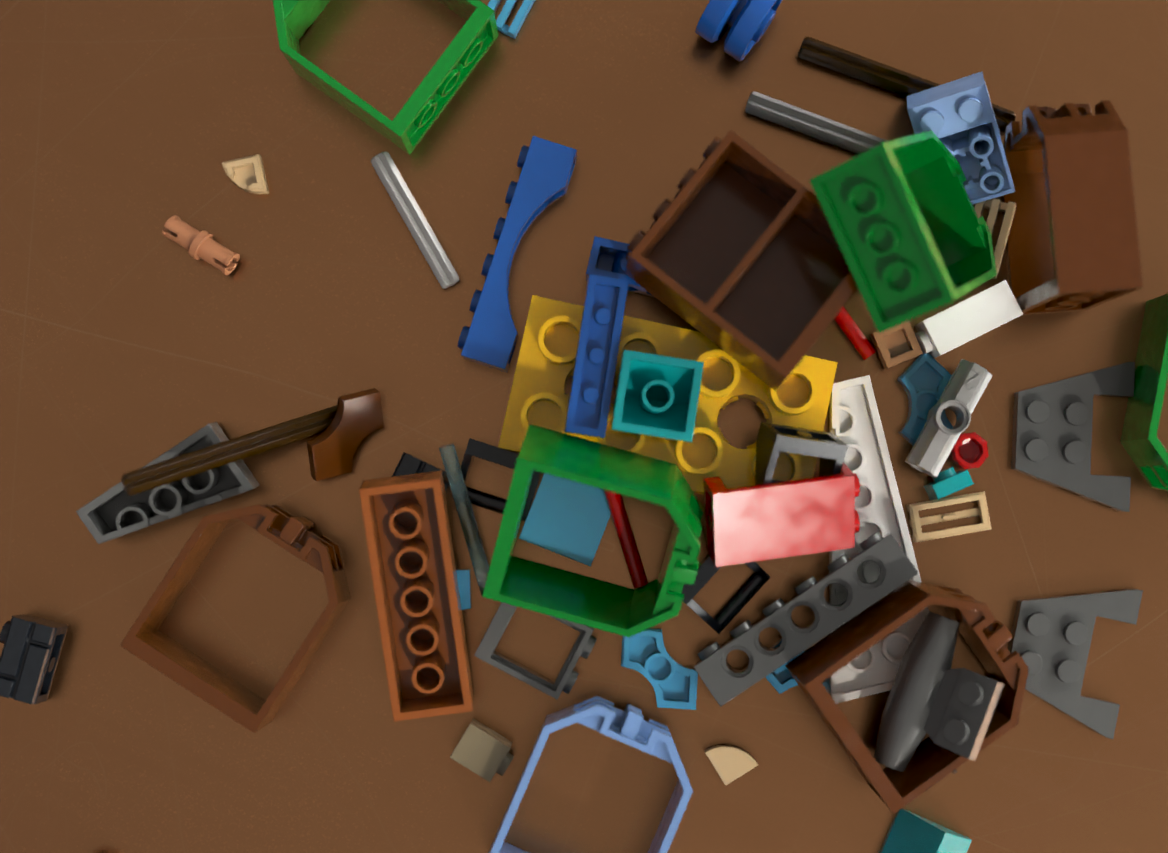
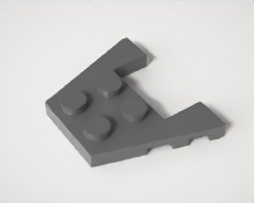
M1126 362L1014 393L1011 469L1079 494L1083 498L1099 502L1116 511L1130 512L1131 477L1091 475L1090 471L1093 396L1133 397L1135 362Z
M1123 589L1110 592L1103 591L1081 595L1017 600L1011 629L1013 638L1009 640L1008 650L1010 653L1017 651L1029 668L1025 690L1091 728L1098 734L1113 739L1120 705L1080 695L1092 634L1097 616L1136 625L1143 590Z

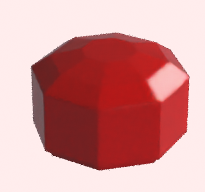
M976 432L960 434L949 454V460L961 470L980 468L989 456L987 441Z

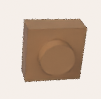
M909 321L881 333L876 331L870 334L884 370L923 354Z

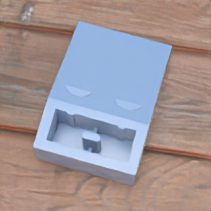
M982 71L907 96V111L914 133L918 134L932 130L955 157L967 181L962 183L972 205L1016 192Z

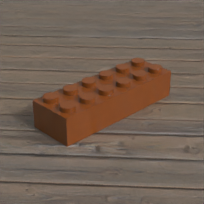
M439 470L364 480L359 488L393 720L395 722L473 711L474 693L443 472Z

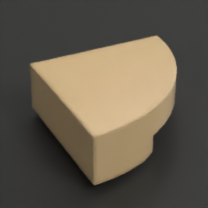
M259 154L222 162L227 176L238 187L253 194H269L263 161Z
M716 745L704 750L725 786L758 766L755 759L748 752L734 746Z

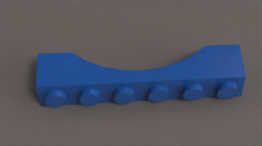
M536 136L532 137L530 146L523 145L517 162V167L522 168L518 183L511 181L505 203L510 204L506 219L500 217L494 231L493 239L498 240L494 255L488 253L485 258L481 275L486 276L482 291L475 290L469 311L475 314L471 326H464L459 337L457 347L463 349L461 356L464 359L506 373L508 372L519 339L512 320L509 303V275L513 257L522 236L534 219L551 203L566 194L577 161L576 149Z

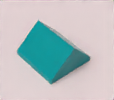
M624 350L615 391L611 430L692 442L704 362Z
M901 808L894 817L879 853H967L972 840Z

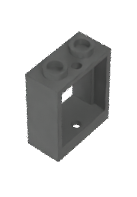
M501 602L474 656L557 700L562 691L569 694L579 675L578 672L573 670L579 657L587 659L597 638L591 636L594 628L550 616L580 632L558 676L553 682L495 651L517 609V606Z

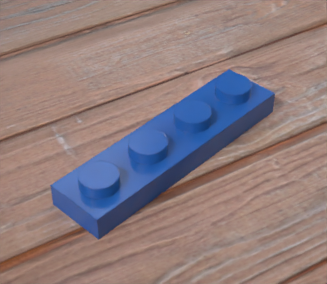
M589 274L564 433L605 438L629 280Z

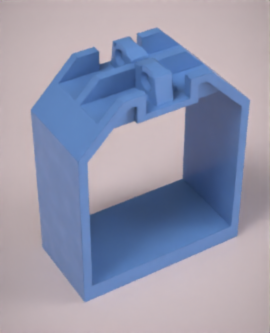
M597 695L546 715L488 853H529L504 842L549 734L574 723H580L674 765L679 779L648 853H667L693 792L668 726L651 718L649 721L643 720L642 711L638 707L627 704L625 710L622 711L613 707L614 702Z

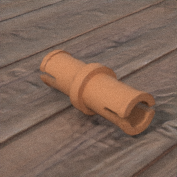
M173 215L165 223L164 227L170 231L163 229L162 235L188 250L190 257L195 260L202 259L225 275H229L236 268L238 263L232 260L239 261L240 255L213 240V235L208 231L197 230L181 220L177 215Z

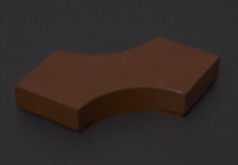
M373 388L339 396L337 412L331 424L320 435L307 441L311 477L315 481L352 472L353 457L360 443L374 431L384 428L381 397L377 389Z

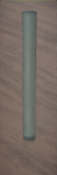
M447 444L439 447V451L480 593L483 595L489 565L454 444Z

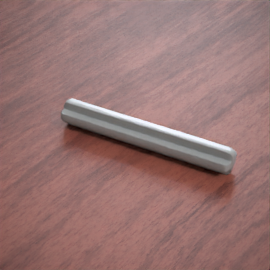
M756 91L750 94L745 106V111L749 114L859 155L881 143L888 142L885 139Z
M384 151L371 159L373 168L440 286L445 289L456 284L459 281L456 270L390 154Z

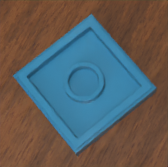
M544 473L519 539L591 567L611 515L604 490Z

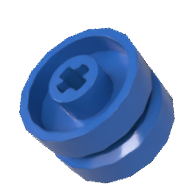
M710 0L696 26L695 33L713 43L718 41L731 26L724 41V52L741 62L770 26L782 0Z

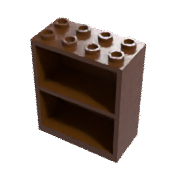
M730 130L723 140L716 137L702 155L705 159L699 166L698 171L690 168L677 186L680 190L677 192L675 199L672 202L665 199L652 216L654 222L650 226L649 231L645 233L643 230H640L627 246L629 252L625 257L628 261L626 275L776 391L855 293L858 286L817 196Z

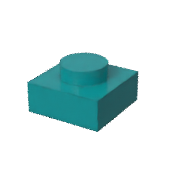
M951 466L941 470L938 476L933 478V482L924 485L929 500H938L974 483L968 470L955 472L954 467Z

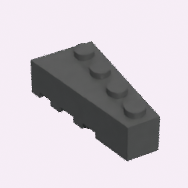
M213 422L207 424L144 467L229 439L218 423ZM241 459L132 496L127 495L121 481L77 510L76 513L97 543L101 544L252 490L260 484Z

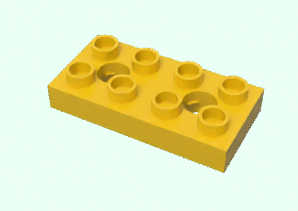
M532 295L498 448L519 453L530 424L564 433L570 397L569 394H565V387L569 377H573L584 306ZM624 315L613 381L614 386H617L624 350L704 362L692 442L611 430L614 408L612 403H610L604 439L570 433L564 434L676 464L692 491L704 494L703 478L716 476L720 477L727 489L755 486L757 441L748 445L747 449H739L728 444L729 441L723 436L717 424L720 409L724 410L730 403L738 401V398H746L755 402L762 410L767 423L823 432L838 362L805 355L775 391L702 333ZM780 452L772 479L793 481L813 478L818 457Z

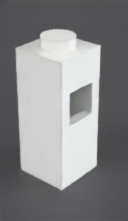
M1004 280L916 324L917 333H915L922 352L924 354L929 353L933 358H936L1023 315V312L1007 281Z

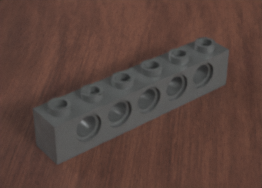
M879 531L859 544L863 549L862 552L851 559L845 553L826 566L830 571L828 575L819 581L814 576H811L794 588L798 594L786 603L781 598L777 599L762 610L765 615L763 619L754 625L748 619L729 632L733 639L722 647L716 641L697 654L701 661L694 666V669L720 707L919 574L891 533L883 537ZM867 560L876 562L880 568L878 579L872 583H865L857 576L858 566ZM832 583H840L847 589V598L839 605L830 604L824 597L826 587ZM800 605L810 607L815 614L813 623L806 627L795 624L792 619L794 608ZM768 627L777 629L782 636L781 644L776 648L765 647L759 638L760 632ZM739 649L748 655L749 666L747 668L736 670L729 665L728 654L732 650Z

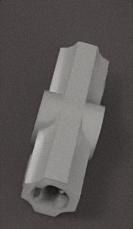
M965 359L960 360L938 402L929 410L927 422L905 460L906 463L933 478L938 476L960 434L968 428L971 414L993 376L987 369ZM945 408L951 409L956 415V423L952 429L946 428L941 421V413Z

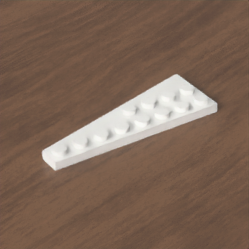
M870 375L833 383L830 397V433L848 445L844 463L852 473H856L859 479L860 495L855 497V509L859 516L860 529L859 532L855 533V548L830 551V563L845 553L850 559L863 551L859 544L879 531L883 537L888 533L892 534L919 572ZM871 560L862 562L857 568L858 578L865 583L876 581L880 575L878 564ZM920 574L911 578L910 581L921 582ZM840 583L830 584V604L839 605L843 603L847 598L845 586ZM928 607L830 676V695L836 704L891 690L904 654L929 613Z

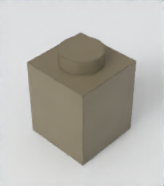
M473 718L450 758L490 782L495 773L503 776L514 758V755L509 753L513 742Z

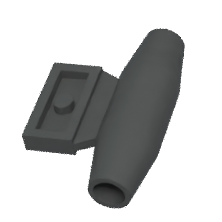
M929 611L907 648L882 713L874 759L878 763L904 772L926 733L933 740L934 744L967 759L976 761L1004 684L963 667L951 669L959 622Z

